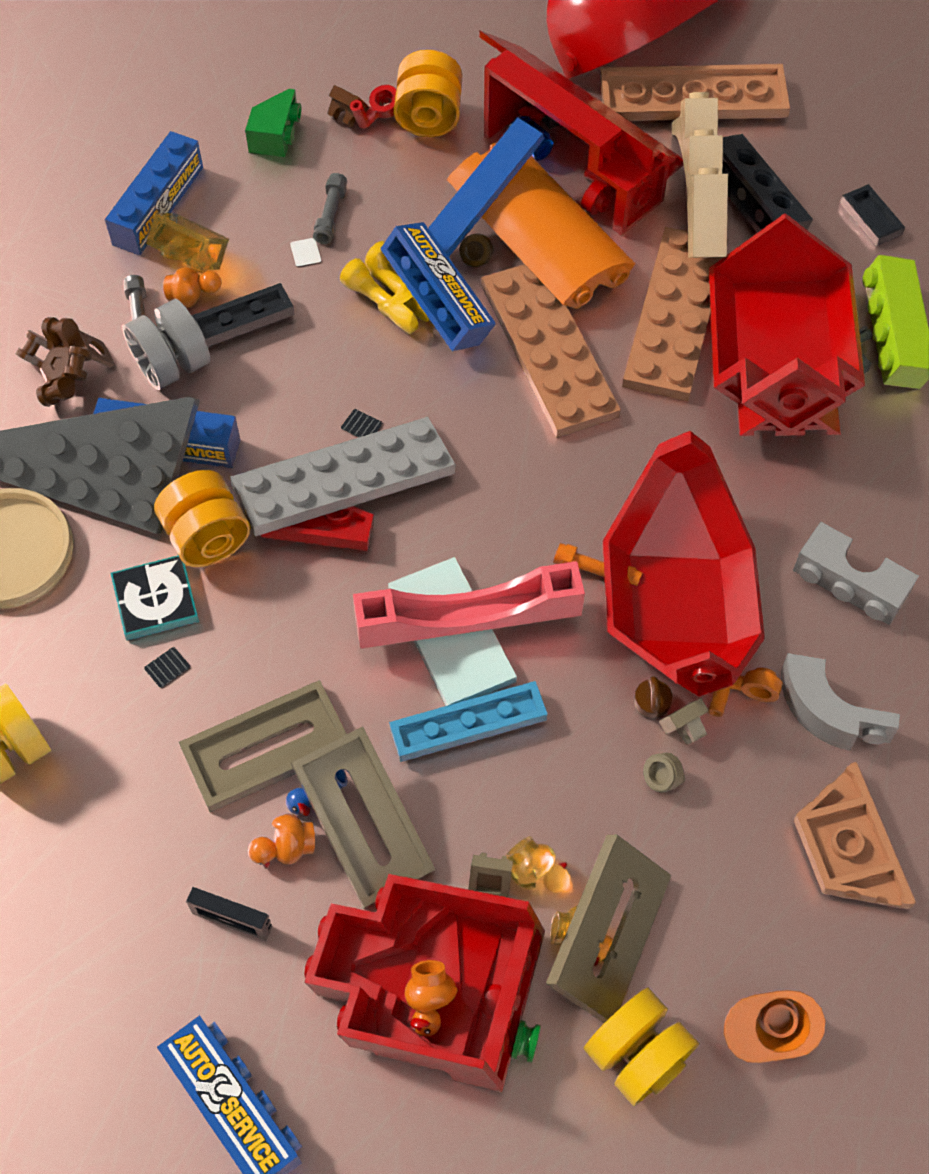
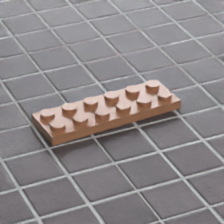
M783 64L601 67L600 71L602 103L628 121L675 120L681 114V101L689 98V93L708 92L709 98H718V119L788 118L790 112Z
M666 226L664 228L623 377L622 387L689 401L711 313L709 267L723 257L688 258V231Z
M525 264L481 277V286L556 438L620 418L621 409L568 307L563 305Z

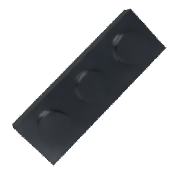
M281 283L191 316L199 325L207 347L293 316L295 313L294 306Z

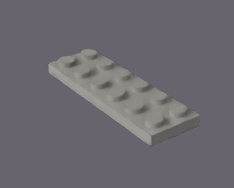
M425 417L230 476L235 495L256 537L455 474L456 464L429 417Z

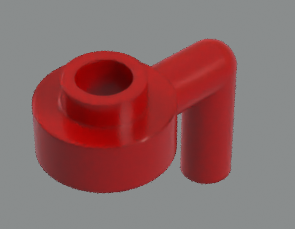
M391 85L376 87L369 96L371 107L366 112L361 101L354 100L351 102L350 109L361 129L368 128L378 117L385 119L394 116L397 90Z
M587 167L584 177L593 183L583 195L581 208L592 215H596L607 209L611 202V195L617 189L594 174Z

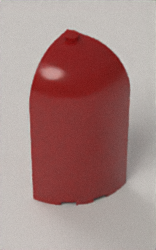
M548 0L547 28L552 47L566 78L570 79L637 50L719 0Z

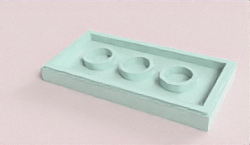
M455 557L388 583V589L423 595H447L472 591ZM492 629L414 641L445 706L484 696L517 682V676Z

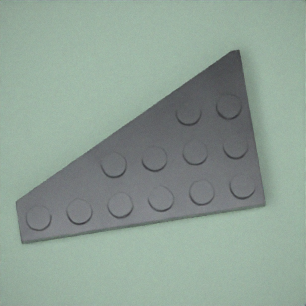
M184 397L1 430L0 481L37 492L155 534H160L163 527L154 512V504L161 491L178 478L200 400L193 397Z

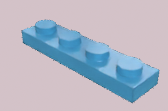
M536 681L391 721L389 722V727L399 760L403 762L547 721L548 714Z

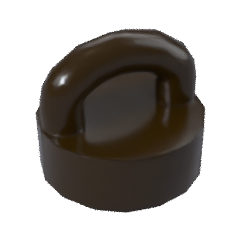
M480 233L465 237L459 247L462 261L471 267H480L488 263L494 252L490 239Z

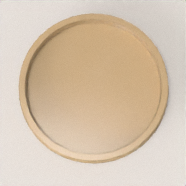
M20 488L0 489V609H9L28 604L49 592L66 572L72 557L74 540L67 518L55 503L34 491Z

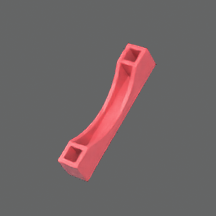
M576 561L542 566L509 582L466 593L423 595L385 589L353 594L360 649L582 616L585 591Z

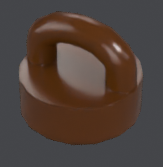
M651 676L649 680L640 683L635 691L634 705L636 710L646 718L656 719L663 717L671 708L673 698L671 689L666 683L658 680L656 676Z

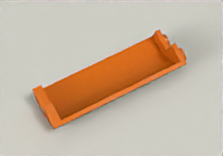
M496 143L490 144L491 150L496 145ZM491 150L482 155L475 152L465 159L446 180L458 192ZM530 156L482 216V219L563 305L578 309L588 303L593 296V291L599 284L613 289L623 284L628 279L632 268L636 265L532 156Z

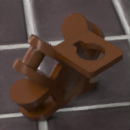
M55 317L45 318L41 327L45 338L28 330L25 335L28 339L24 347L18 348L15 353L20 358L39 367L46 383L37 388L36 395L39 402L46 407L57 404L59 399L65 401L74 396L76 390L75 380L85 381L87 379L88 373L83 370L85 361L92 359L110 368L115 365L104 342L80 331L76 322L71 318H62L60 320ZM89 344L95 346L101 354H99L94 348L90 347ZM40 345L50 350L44 361L35 356Z

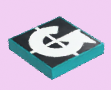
M179 555L110 573L127 641L199 622L186 567Z

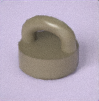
M662 752L654 754L646 760L643 767L644 779L654 791L667 792L676 789L685 782L682 763L672 753Z

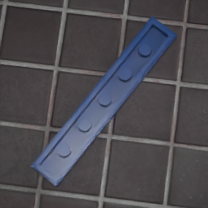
M518 117L428 227L448 257H450L544 140L543 133Z

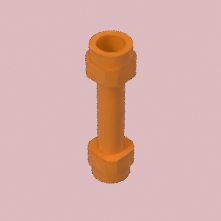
M559 544L553 560L554 564L577 561L579 569L605 578L604 562L577 553L578 547ZM628 566V579L631 584L638 586L642 572L636 570L635 567Z

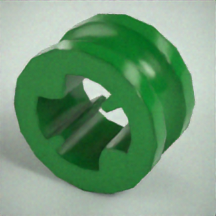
M520 1020L511 1058L517 1059L519 1056H524L528 1063L533 1062L541 1025L536 1024L534 1027H529L526 1021Z

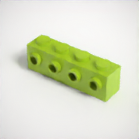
M878 255L873 263L864 271L862 283L866 289L867 309L871 316L873 340L876 342L878 367L881 370L883 384L921 389L929 380V327L915 260Z

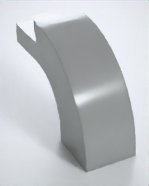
M787 653L781 669L782 690L791 712L805 729L820 740L846 750H851L857 738H862L863 741L869 744H883L892 741L899 729L900 714L857 707L845 702L834 693L828 684L825 674L826 659Z

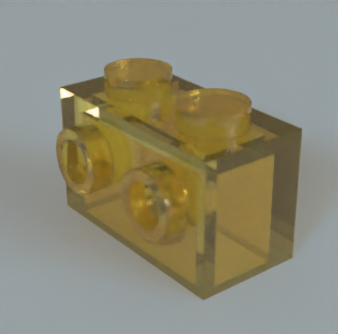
M155 213L146 244L159 250L162 256L172 260H180L196 272L204 273L206 270L220 269L229 238L179 214Z

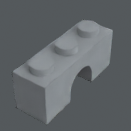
M820 522L800 551L793 571L800 574L805 581L817 584L832 592L837 599L849 602L862 609L872 619L883 621L890 625L911 593L919 575L888 558H885L881 566L872 572H860L854 569L846 559L853 539Z

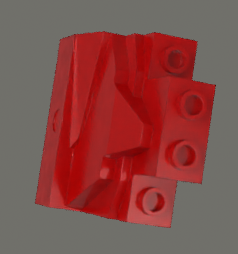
M388 874L385 886L379 889L376 896V912L331 903L327 916H324L319 923L318 942L314 954L306 962L304 983L317 996L347 1002L340 1009L337 1017V1035L349 1047L373 1052L378 1056L445 1071L456 1082L502 1092L518 1027L523 1017L545 935V929L530 902ZM427 960H436L445 965L446 973L454 980L457 994L449 1004L436 1009L441 1018V1026L438 1032L430 1037H423L418 1035L410 1025L416 1010L407 1004L404 995L405 988L412 978L411 968L415 964Z

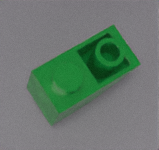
M287 89L252 107L245 128L249 153L279 157L286 156L288 145H293L295 122H300L302 112L301 103H297L295 89Z

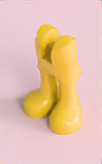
M379 241L368 251L365 263L360 258H355L345 265L340 274V281L348 289L360 292L377 303L378 310L382 315L389 317L399 328L408 334H412L419 327L413 312L424 322H428L430 319L381 251L385 241ZM372 276L395 293L394 296L389 295L381 288Z

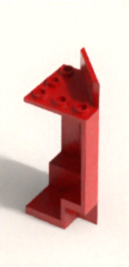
M479 30V38L501 52L496 58H492L485 65L484 69L485 138H491L520 115L518 113L520 109L534 105L590 145L588 169L617 189L612 230L620 236H623L664 202L667 179L684 166L682 157L523 47Z
M785 213L727 254V257H723L709 267L714 389L738 404L740 436H754V432L760 430H775V436L805 435V430H826V435H841L838 406L846 402L847 396L865 386L852 264Z

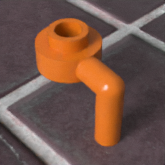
M758 667L755 670H750L746 672L745 676L740 675L733 686L713 693L708 713L715 717L723 716L730 689L740 690L749 698L760 702H775L779 699L783 683L771 669Z

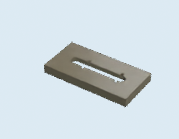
M318 680L184 739L179 744L206 806L211 813L295 775L291 762L347 735L321 681ZM301 723H309L314 726L311 733L229 770L220 768V763L224 759L240 753V750H247L294 729Z
M363 726L291 762V766L363 908L376 901L377 893L381 887L385 886L388 874L419 879L436 870ZM338 770H346L359 791L391 856V860L386 866H381L377 863L335 780V774Z
M606 835L546 984L605 1023L621 1008L672 875L619 835ZM630 878L633 882L632 893L600 974L595 977L593 966L600 951L598 946L604 941L624 891L623 884L627 883Z

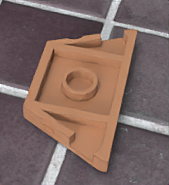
M857 762L851 763L836 780L829 783L794 818V823L823 894L903 909L912 908L916 904L914 896Z

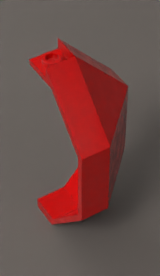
M688 431L657 446L603 539L608 633L675 683L699 697L733 686L764 641L765 633L754 543L711 447L692 431ZM628 566L635 567L636 570L642 572L638 586L630 583L628 579Z

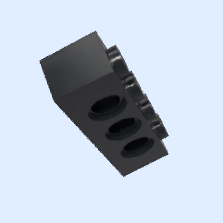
M743 134L723 137L722 174H728V197L753 229L758 233L786 213L808 230L813 218Z

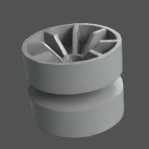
M173 299L154 309L156 325L147 316L142 315L122 326L124 337L132 355L148 381L157 390L179 380L177 363L187 373H192L211 362L210 353L199 325L178 299Z

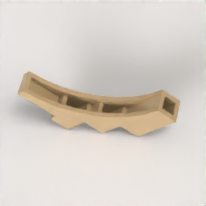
M708 92L689 93V98L681 101L680 116L672 122V135H675L679 141L685 172L688 211V258L727 257L728 174H722L723 135H717L718 98H709Z

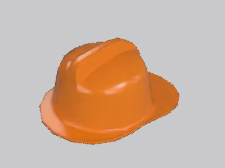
M773 991L751 995L738 1001L730 1009L725 1019L723 1034L727 1047L736 1057L746 1062L764 1063L797 1058L809 1054L822 1040L826 1021L822 1008L809 995L801 991Z

